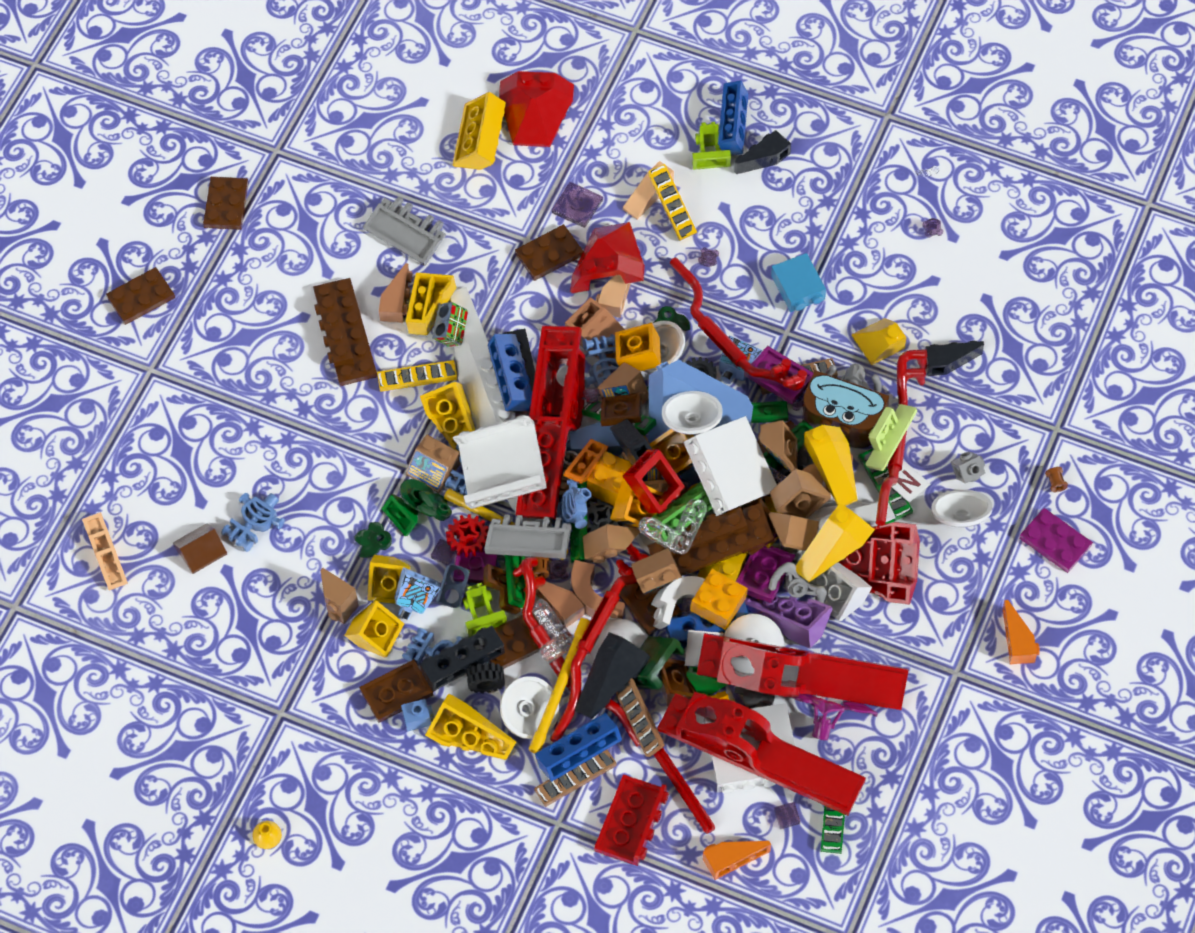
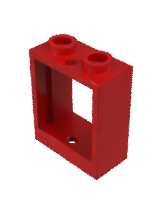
M659 449L647 450L622 476L648 513L660 514L668 508L667 505L679 497L681 490L685 487ZM654 465L670 486L657 500L642 480Z

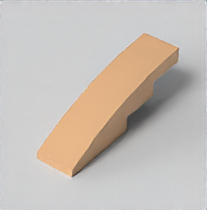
M101 512L83 518V524L108 590L110 591L128 584Z

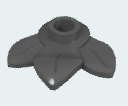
M738 686L735 687L734 691L736 694L743 695L744 704L748 708L754 707L760 701L764 705L770 706L773 705L775 695L756 692Z

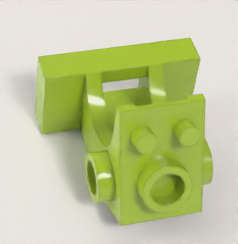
M711 122V124L701 123L698 133L695 134L696 145L700 146V152L692 153L693 170L730 167L731 165L730 150L720 151L718 145L719 125L715 124V122ZM715 146V151L705 152L704 147Z
M478 583L477 585L467 587L468 591L465 592V597L462 598L465 610H470L473 619L465 622L468 637L475 635L481 628H488L491 625L493 628H496L507 622L504 610L493 612L490 602L493 601L490 590H486V585L482 586V583ZM485 606L488 615L478 617L475 609Z

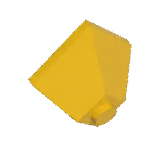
M886 318L851 334L871 365L905 349V334L896 322Z
M374 555L369 567L367 600L396 604L395 593L403 567L410 570L411 566L395 557Z
M376 600L353 618L344 636L358 647L385 658L388 656L405 623Z

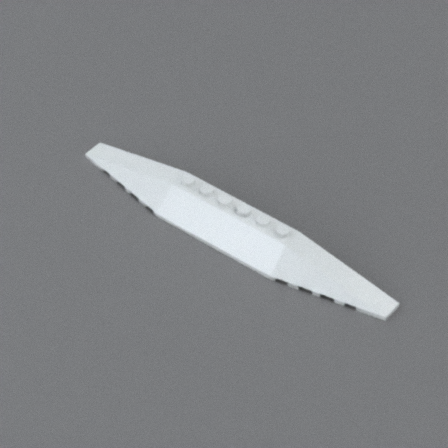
M467 287L456 289L449 302H453L468 310L462 344L458 343L461 346H454L457 378L459 383L462 384L467 397L475 430L482 426L490 427L496 425L500 421L515 420L514 411H505L488 349V340ZM518 496L507 499L515 513ZM523 518V521L540 522V527H542L544 519ZM551 520L549 528H553Z

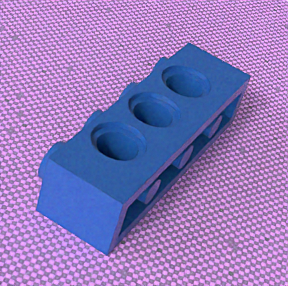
M741 80L724 83L718 145L722 151L730 150L731 156L743 154L749 93Z
M494 334L488 343V349L505 411H527L531 406L533 391H531L529 384L530 378L526 373L525 360L520 352V343L517 341L516 334Z
M743 602L731 623L741 616L748 615L745 602ZM693 612L684 617H672L670 625L666 626L668 638L673 637L681 643L682 648H687L688 632L683 630L684 628L689 627L694 631L724 634L726 630L711 623L712 626L710 627L704 626V623L711 622Z
M604 713L535 753L539 768L552 782L622 741L618 726Z

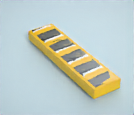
M663 164L649 170L647 174L679 241L696 234L697 230L666 165Z
M454 360L377 372L380 392L457 380Z

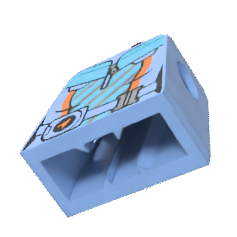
M730 335L728 336L747 356L750 364L761 354V349ZM722 352L719 361V370L723 372L721 380L726 384H731L734 378L744 381L747 377L744 376L742 368L735 366Z
M403 567L395 593V602L401 606L398 616L408 620L412 611L419 614L424 613L440 590L439 582Z

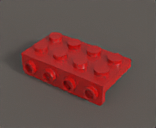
M623 774L595 844L594 851L635 866L639 865L640 860L644 861L648 848H645L647 841H652L655 832L652 828L654 823H658L661 818V805L666 804L669 792H667V785L662 784L660 787Z

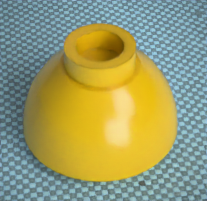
M265 820L255 826L252 837L254 843L259 848L271 849L281 841L282 832L275 822Z

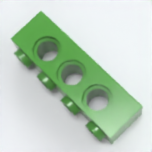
M698 483L669 504L664 512L657 513L644 522L652 540L668 541L712 509L702 483Z

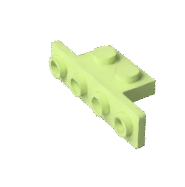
M900 404L895 412L890 407L884 409L875 427L869 433V440L874 450L866 462L867 468L884 471L916 415V407Z

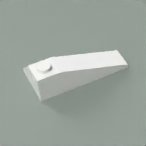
M878 501L846 505L847 508L857 514L871 527L878 526L875 523ZM889 503L886 522L895 519ZM837 506L820 508L808 518L819 521L817 534Z

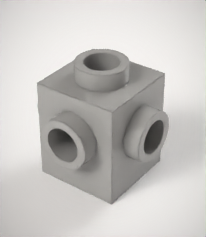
M964 452L959 458L951 461L956 479L965 484L976 481L980 476L986 474L983 458L973 452Z

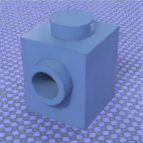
M425 699L401 705L407 732L431 725L430 718L434 717L431 705L427 706Z

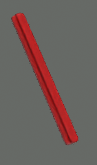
M661 748L653 755L706 834L711 833L715 830L714 823L664 748Z

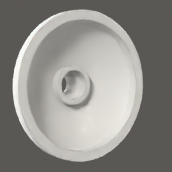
M670 321L652 323L660 337L661 364L666 361L668 364L677 361L685 347L683 331L677 324ZM656 367V368H652V369L645 370V371H643V372L653 373V372L657 371L658 369H657V367Z
M700 391L678 393L670 397L662 407L664 423L676 432L689 435L701 434L714 428L720 422L723 413L722 405L717 398Z
M973 490L946 492L938 496L931 506L932 514L939 522L958 528L978 525L985 521L992 513L991 500L986 495Z
M748 614L737 618L728 626L724 634L726 637L748 641L756 640L760 643L784 647V639L779 627L768 617L759 614ZM739 656L731 659V665L739 673H754V668L747 657Z
M614 619L607 621L590 653L591 658L594 662L598 649L609 632L625 638L638 648L642 646L648 634L641 625L631 620Z
M522 677L511 682L504 690L500 701V714L505 726L514 735L524 739H533L553 691V688L547 682L537 677ZM559 704L547 733L552 730L557 722ZM523 705L527 708L526 712L522 711Z

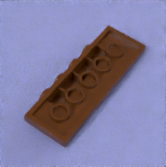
M351 278L313 286L317 304H314L316 315H320L322 319L318 320L321 332L325 331L326 336H323L325 348L329 347L330 349L327 355L329 363H334L339 385L344 386L377 378V371Z
M759 503L743 510L741 507L738 509L736 507L719 516H716L715 513L708 515L705 521L700 523L699 521H694L668 541H657L647 546L650 555L669 548L680 574L683 576L775 542L763 506Z

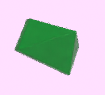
M391 494L381 508L405 537L409 535L418 522V510L407 505L402 498L395 494Z
M690 666L686 676L698 693L710 696L727 686V684L717 682L715 677L698 675V667Z

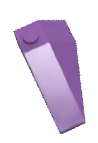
M777 594L772 603L752 596H748L744 601L747 609L753 614L768 617L775 622L783 635L807 648H811L822 637L832 612L831 606L817 600L799 601L792 596L789 599L779 598Z

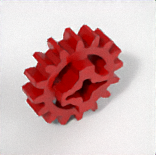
M468 514L467 518L460 515L459 521L454 518V525L449 524V531H446L447 544L450 545L451 551L457 549V555L463 552L465 557H468L469 553L476 556L477 550L482 553V546L485 547L489 527L485 526V521L481 520L479 522V516L472 519L471 514Z

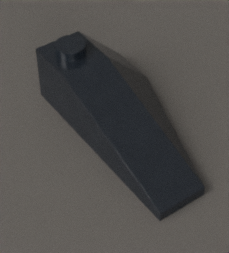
M609 632L598 649L575 711L593 719L610 703V698L617 691L621 692L625 688L624 685L632 677L635 679L641 673L650 659V655L625 638Z

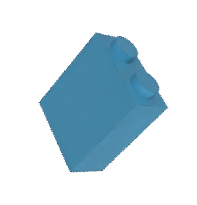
M807 253L772 266L771 277L790 312L800 311L806 306L818 304L825 300L826 288Z

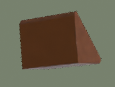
M208 523L173 542L174 547L192 574L227 555V551L215 528Z
M669 658L657 674L663 682L661 690L667 707L675 693L691 699L694 692H696L686 676L688 666H685V661Z

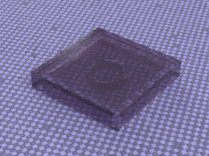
M569 182L552 208V214L585 228L602 203L603 196Z

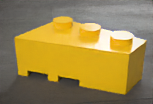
M416 272L406 317L409 334H429L436 322L439 304L448 303L457 288L453 275Z

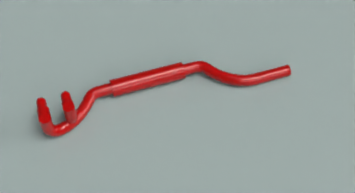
M677 257L671 259L670 265L684 278L693 290L694 299L690 307V313L698 322V327L735 366H740L750 376L778 382L790 390L798 391L802 389L807 372L799 370L797 374L788 377L791 366L789 359H783L781 363L772 367L771 370L752 366L748 362L747 356L709 316H705L700 311L703 301V290L697 278Z
M926 349L909 350L902 353L898 358V406L900 404L908 406L907 381L910 378H916L920 386L925 384L927 369ZM917 359L920 368L907 369V362ZM907 430L888 462L889 477L883 481L880 488L875 522L878 526L886 524L890 490L892 486L897 484L899 471L902 470Z
M632 543L626 548L630 555V560L633 562L649 557L647 554L640 553ZM621 559L616 561V565L619 568V574L622 576L615 580L610 591H606L576 646L578 650L572 659L570 667V698L561 719L550 737L553 743L563 737L576 712L575 708L581 695L582 686L581 664L585 656L591 653L620 599L619 594L625 585L637 583L632 567H629Z
M528 557L523 559L519 567L513 571L515 577L523 574L526 584L524 588L526 596L522 617L530 629V636L558 677L565 660L544 627L539 625L532 615L536 590L543 586L546 581L542 576L534 577L532 567L538 565V559L536 557ZM570 674V676H569V679H568L567 684H566V687H565V688H568L570 692H571V674ZM610 699V703L605 708L610 710L619 719L636 747L640 746L623 708Z

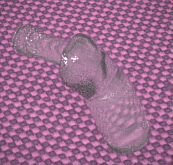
M934 166L927 170H916L915 173L918 177H929L937 174L940 169L938 166Z

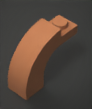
M575 560L571 572L572 592L585 606V613L593 617L603 598L595 593L591 587L595 575V565ZM618 601L610 618L618 617L623 619L625 603Z

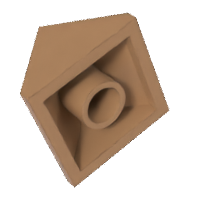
M775 512L768 514L784 547L806 551L817 535L819 521Z

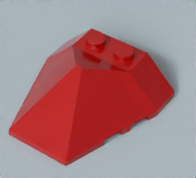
M517 71L501 80L499 98L506 102L504 117L512 144L514 146L551 147L559 131V126L562 120L565 119L566 112L573 102L574 84L560 75L551 72Z
M630 222L594 228L584 253L581 255L572 274L571 293L589 291L590 280L620 275L625 284L644 281L645 265Z
M892 522L884 526H873L872 528L875 530L864 545L838 563L872 587L869 593H874L891 603L910 605L918 577L920 539L916 524Z

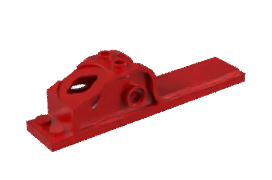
M542 326L529 417L535 424L547 488L518 496L515 515H522V518L544 519V517H549L550 519H556L567 435L569 431H576L580 428L583 418L582 409L585 404V355L579 349L582 332L580 327ZM561 364H566L568 367L564 386L557 380V372Z
M704 633L697 674L715 677L717 682L766 694L784 697H799L800 694H810L902 710L909 669ZM739 656L747 657L754 668V673L743 674L735 671L731 665V659ZM784 665L799 666L796 681L782 680Z
M694 692L692 698L688 699L675 693L657 727V730L663 734L849 816L866 781V777L781 740L773 734L769 721L763 715L731 700L718 699ZM695 714L704 718L708 717L715 720V722L700 724L697 722ZM741 732L761 742L757 751L748 741L739 737Z

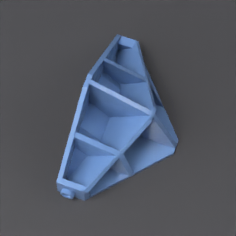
M677 360L671 364H668L666 361L656 366L657 371L649 374V417L656 419L657 424L649 431V444L670 430L662 419L664 403L670 397L686 391L705 392L719 400L723 413L720 422L714 428L745 416L751 426L753 406L748 396L683 361ZM694 466L680 475L692 485L701 482Z

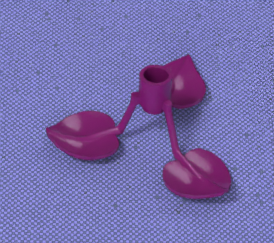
M800 694L799 697H791L797 701L813 705V723L815 725L812 736L820 740H828L830 730L834 729L835 724L845 710L871 713L875 717L878 716L876 711L857 702L844 701L842 706L836 702L827 701L810 694ZM818 709H819V711L823 714V716H819V719H818ZM839 711L836 717L834 718L833 722L831 723V719L827 717V713Z

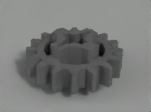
M597 499V503L590 501V507L587 506V532H592L606 524L624 525L610 519L614 508L613 505L601 502L599 499Z

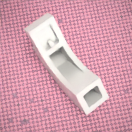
M686 576L664 586L656 594L651 604L657 607L654 613L655 622L653 626L662 629L670 625L677 600L684 599L691 602L705 579L697 576Z

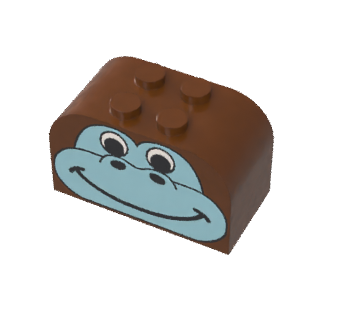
M815 370L804 394L802 421L805 420L813 428L821 425L840 427L850 447L866 448L872 445L869 440V433L875 427L884 409L888 407L889 395Z

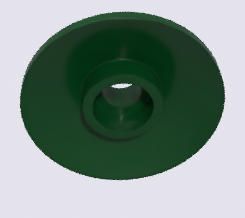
M408 479L400 486L402 499L415 510H417L416 507L423 503L418 495L420 491H428L434 495L433 490L419 480Z

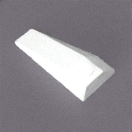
M799 550L796 554L795 560L797 563L805 553L804 550ZM838 562L811 581L813 585L823 586L826 589L827 595L823 603L832 607L831 615L838 621H842L859 608L872 589L862 578Z

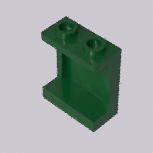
M648 636L640 649L650 655V659L641 673L635 679L633 678L639 688L660 690L663 682L657 674L672 654L683 655L685 650L681 647V643L673 637Z

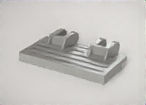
M398 197L392 205L390 200L384 198L364 224V230L426 266L446 236V233L441 231L444 223L440 220L437 221L431 231L427 232L434 220L432 215H428L419 227L422 219L410 213L413 204L407 202L398 215L397 211L403 204V198Z
M509 514L504 515L503 524H501L499 519H492L484 548L485 554L566 558L572 525H562V518H556L554 528H549V517H544L542 527H540V522L523 521L522 515H517L515 525H510L511 518Z

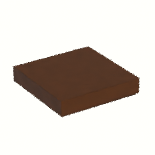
M641 393L602 397L601 426L616 425L626 419L630 423L641 422Z

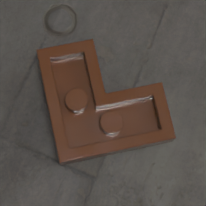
M487 564L483 572V585L500 591L499 609L515 615L521 612V608L508 602L506 570Z

